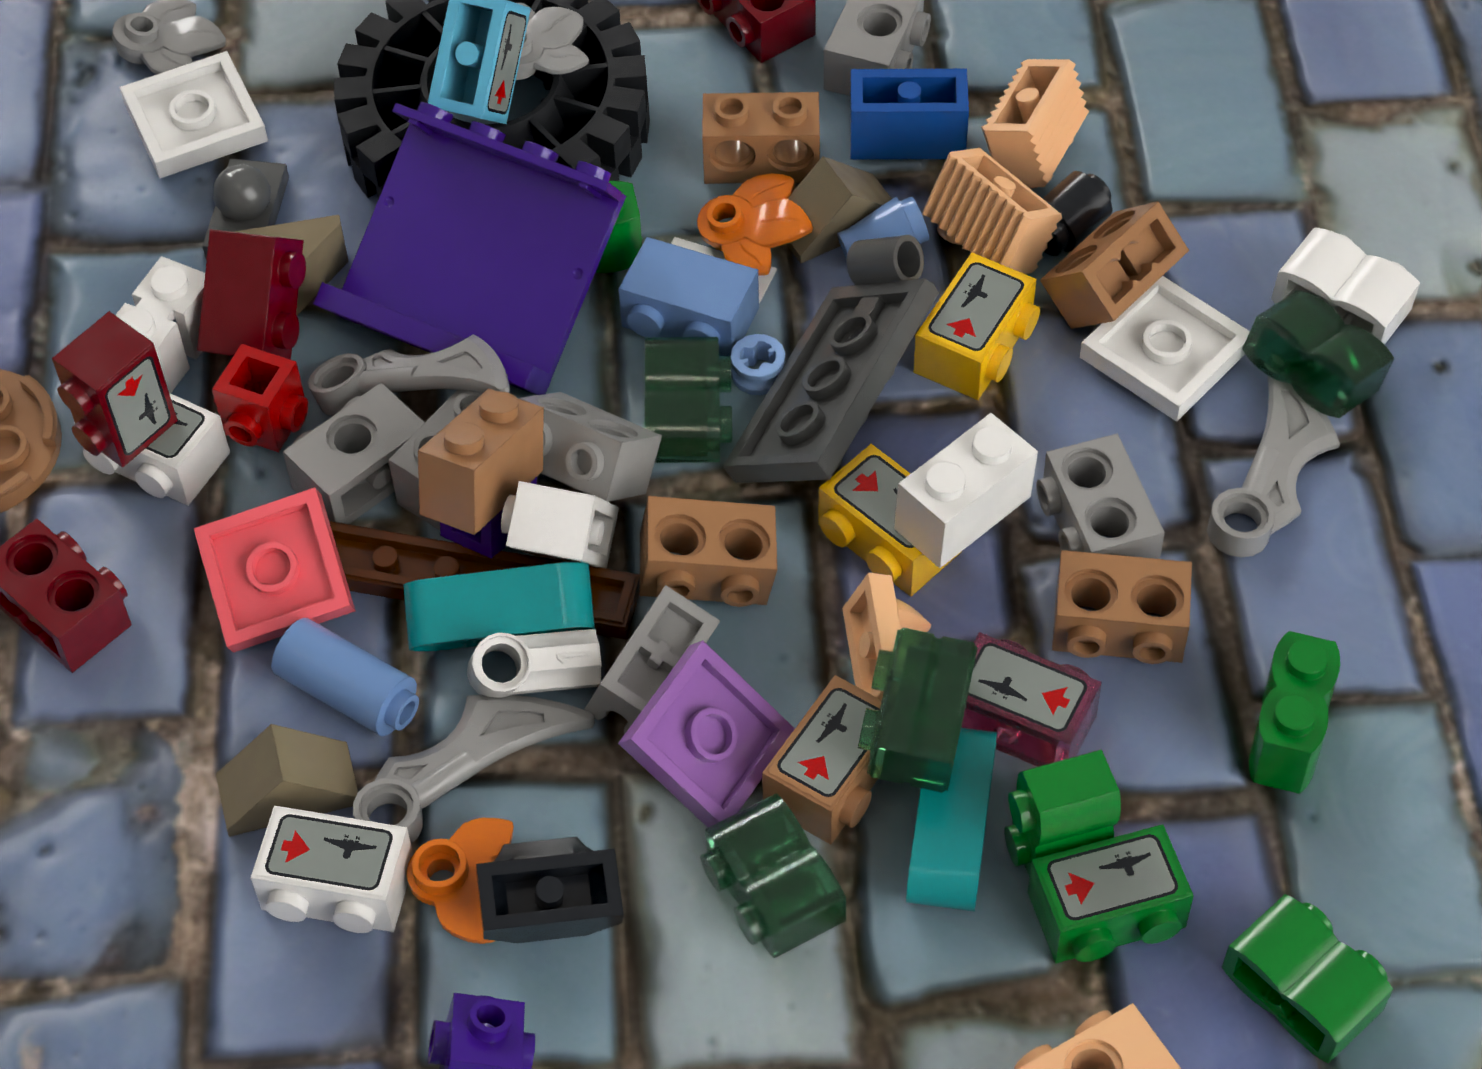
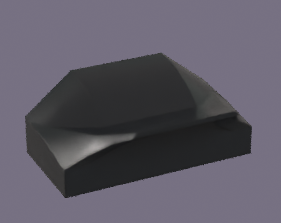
M577 836L504 844L493 862L476 864L483 938L486 940L526 943L587 936L623 922L624 912L615 848L593 851L585 846Z

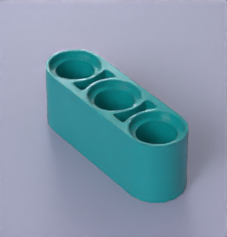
M583 562L553 563L428 578L403 584L410 651L427 652L476 647L487 636L499 632L518 636L595 629L589 564Z
M930 724L910 859L906 903L975 912L997 732Z

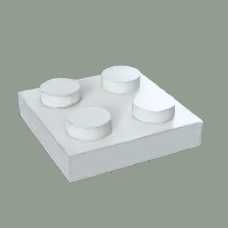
M227 51L120 87L124 104L160 179L268 141L265 125Z
M1162 276L1115 321L1101 323L1081 343L1080 358L1177 422L1251 349L1254 334Z

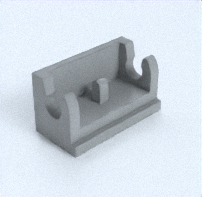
M665 585L584 710L594 714L595 719L598 721L606 717L610 711L619 713L628 722L624 727L625 734L687 648L702 640L707 643L720 620Z

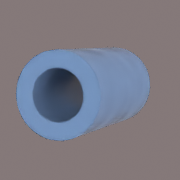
M301 618L294 622L283 634L275 648L271 667L276 676L379 736H386L395 729L398 731L404 729L417 712L419 697L416 695L417 683L414 678L309 618Z

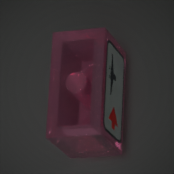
M979 632L946 692L944 725L997 732L996 750L1037 767L1077 756L1097 716L1102 682L1089 677L1086 672L1076 666L1069 664L1059 665L1032 654L1017 642L1008 639L998 640Z

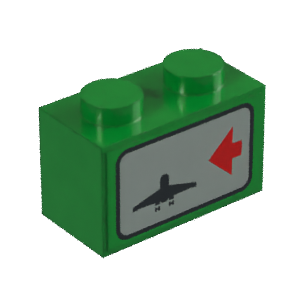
M1163 824L1033 859L1027 891L1055 964L1074 958L1080 962L1098 960L1111 953L1115 947L1139 940L1147 944L1168 940L1181 929L1186 928L1194 897Z

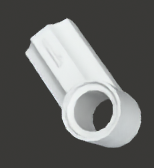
M596 629L518 636L500 632L489 635L479 642L468 662L467 676L470 685L477 694L494 698L515 694L598 687L601 683L602 665ZM493 651H501L508 654L516 666L515 678L504 683L489 679L482 668V657Z

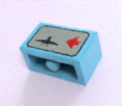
M449 0L428 104L445 111L507 124L531 8L508 0Z

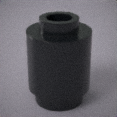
M1073 171L1042 198L1062 215V219L1057 223V229L1052 233L1053 238L1047 243L1048 248L1044 252L1051 256H1058L1063 251L1071 252L1111 216L1113 211L1111 192L1101 178L1094 174Z

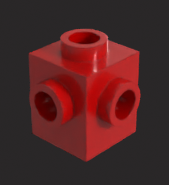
M244 344L239 346L212 388L214 404L221 417L225 435H228L231 439L244 446L253 447L257 445L279 453L291 432L295 433L300 430L308 413V399L304 395L297 362Z

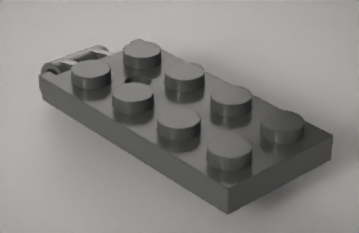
M900 235L855 241L851 245L847 254V270L854 285L831 288L725 461L723 467L735 483L831 479L833 473L841 465L842 458L860 427L866 422L871 408L887 381L894 374L895 367L912 338L920 329V324L939 294L933 282H929L926 278L919 279L924 268V254L920 243L915 237Z

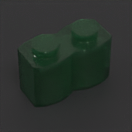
M1295 291L1256 316L1242 348L1248 359L1259 370L1273 379L1291 383L1296 393L1308 405L1320 413L1334 418H1341L1378 392L1394 361L1392 353L1377 337L1360 327L1345 324L1340 315L1328 303L1304 291Z
M718 337L645 338V428L662 435L655 463L720 462V443H732V406H720L719 393H731V356H719Z
M777 793L705 829L707 852L700 856L703 869L712 886L718 892L727 888L739 904L734 908V914L742 933L751 945L761 942L769 954L776 958L846 921V896L825 860L810 844L791 809Z

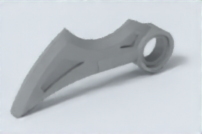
M474 334L451 347L425 355H404L391 348L366 358L351 353L338 355L317 367L308 380V387L320 409L326 415L331 416L341 411L344 405L352 398L364 395L379 383H383L392 393L450 389L483 394L488 388L507 393L510 391L508 376L499 356L484 340Z
M1269 357L1267 364L1268 414L1258 450L1242 488L1228 489L1219 494L1213 502L1208 520L1207 533L1210 541L1218 550L1230 556L1249 557L1263 551L1273 533L1297 518L1301 514L1296 494V481L1300 470L1317 455L1340 446L1337 434L1315 396L1287 366L1274 357ZM1234 513L1245 514L1256 522L1258 528L1249 532L1236 531L1228 526L1224 517Z
M484 695L467 696L462 718L446 739L420 753L389 757L375 781L366 784L357 793L353 802L354 819L370 821L369 818L377 807L384 804L400 805L407 813L404 819L396 824V826L407 827L412 844L418 839L423 828L422 809L507 755L552 737L593 728L595 716L581 708L536 697L510 695L502 698Z

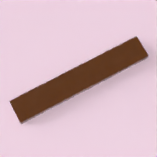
M329 521L349 590L405 601L403 584L415 580L564 562L500 551L494 557L489 558L454 542ZM589 566L596 634L626 640L639 597L640 574Z

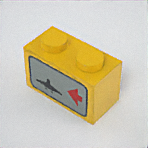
M971 252L915 334L913 373L979 400L991 380L995 382L1002 380L1012 359V348L1019 338L1027 340L1037 324L1040 315V307L1034 305L1037 279Z
M870 444L834 474L830 480H827L819 487L818 525H820L823 533L832 543L839 547H848L866 561L872 573L892 575L893 583L912 597L954 558L939 568L894 529L898 483L911 473L873 444Z

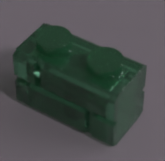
M902 628L897 630L893 652L883 649L879 650L871 689L884 691L879 711L866 708L858 743L859 749L870 751L867 773L871 777L900 784L909 782L911 786L941 793L945 790L948 791L978 649L974 642L946 636L939 639L932 633Z

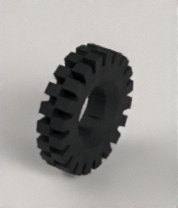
M386 0L388 19L371 12L355 29L357 45L346 43L337 65L340 78H334V101L348 166H352L354 180L367 198L377 194L379 199L410 124L393 112L395 103L414 110L418 109L420 102L428 103L449 0H428V4L422 0ZM508 0L514 3H525L535 13L546 7H563L579 13L584 20L583 29L572 45L585 53L589 63L578 70L565 74H550L536 69L533 75L543 81L545 90H550L548 95L541 100L540 104L529 113L507 121V124L485 125L504 133L506 137L503 143L522 150L524 142L530 141L559 154L556 163L572 169L576 168L578 161H584L610 172L612 175L609 181H619V174L631 178L642 160L641 143L648 142L650 125L645 55H641L640 40L631 23L628 22L621 25L620 10L608 0H592L589 3L588 0ZM454 117L451 122L468 130L471 126L470 122Z

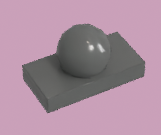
M238 159L229 160L228 167L218 175L213 185V200L216 205L202 246L206 260L210 229L234 232L275 225L289 180L286 164Z

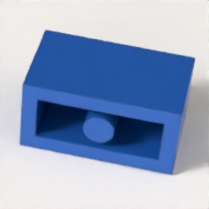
M967 68L851 69L850 160L947 159L950 152L966 150L969 118Z

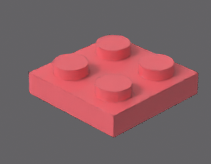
M315 487L193 528L226 647L233 653L282 637L286 630L301 618H309L320 624L356 611L322 495Z

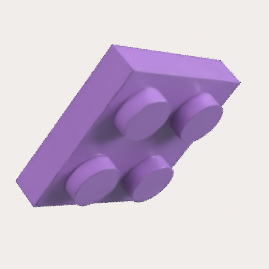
M702 640L687 648L618 744L715 833L726 830L761 781L762 772L795 728Z

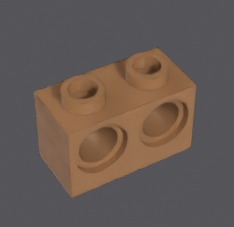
M819 92L703 93L702 141L704 184L743 183L755 176L771 173L792 177L795 183H801L820 160Z
M1157 201L1115 211L1040 279V282L1071 329L1112 322L1174 266L1189 249Z
M648 496L640 528L639 596L658 597L664 586L667 585L689 600L725 602L736 607L752 604L767 605L777 573L775 506ZM670 552H675V553H678V554H681V555H675V554H672V553H670Z
M1061 550L1056 586L1052 651L1070 652L1073 655L1084 658L1100 655L1136 658L1148 664H1159L1166 661L1182 663L1190 626L1192 562ZM1080 607H1091L1096 609V611H1087ZM1146 613H1156L1163 617H1153Z

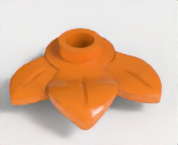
M774 173L758 175L746 180L733 195H722L713 198L701 208L697 217V227L700 236L707 244L716 250L723 251L724 258L727 261L758 269V276H765L770 272L772 264L771 248L796 241L812 233L813 227L803 209L789 200V196L792 194L795 186L794 179L787 175ZM726 218H733L728 222H719Z
M485 817L463 823L450 839L440 838L427 841L411 857L407 866V881L411 892L421 902L435 906L440 925L452 936L478 944L495 942L494 940L483 938L476 864L493 862L499 855L504 844H511L514 829L512 821ZM440 870H447L454 874L449 879L443 881L430 880L432 875Z

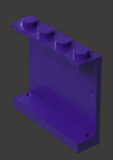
M420 102L418 109L414 110L395 103L393 112L410 123L342 290L322 282L313 305L429 353L451 347L474 334L484 340L499 356L508 376L509 385L534 395L546 394L626 195L609 183L612 175L610 172L593 164L578 161L576 168L572 169L556 163L559 154L539 144L525 141L521 150L503 143L506 135L485 124L472 121L468 130L452 124L454 116L434 105Z

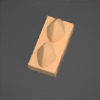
M867 573L842 608L855 686L894 707L899 702L922 701L943 693L953 685V680L930 662L914 654L906 653L904 646L923 637L930 630L931 624L912 606L896 599L892 575Z

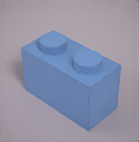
M646 237L619 287L622 327L633 330L644 337H657L689 347L700 354H713L731 360L733 346L738 340L745 337L759 309L758 269Z

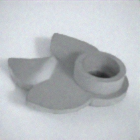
M158 0L146 6L142 13L127 14L120 17L114 23L112 40L117 47L119 55L131 63L146 64L149 70L155 74L192 63L191 57L220 49L226 43L224 34L213 22L201 16H195L196 4L188 0Z
M517 3V4H520V5L529 7V6L526 5L525 3ZM546 7L537 13L531 9L516 80L530 77L535 73L536 69L550 74H565L586 66L589 63L588 57L579 48L572 45L582 32L583 17L579 13L563 7Z

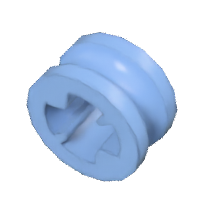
M765 334L748 335L738 340L731 351V376L734 384L741 391L750 395L767 394L785 364L783 345L777 339ZM758 360H765L768 362L762 363L759 369L749 368V366H754Z

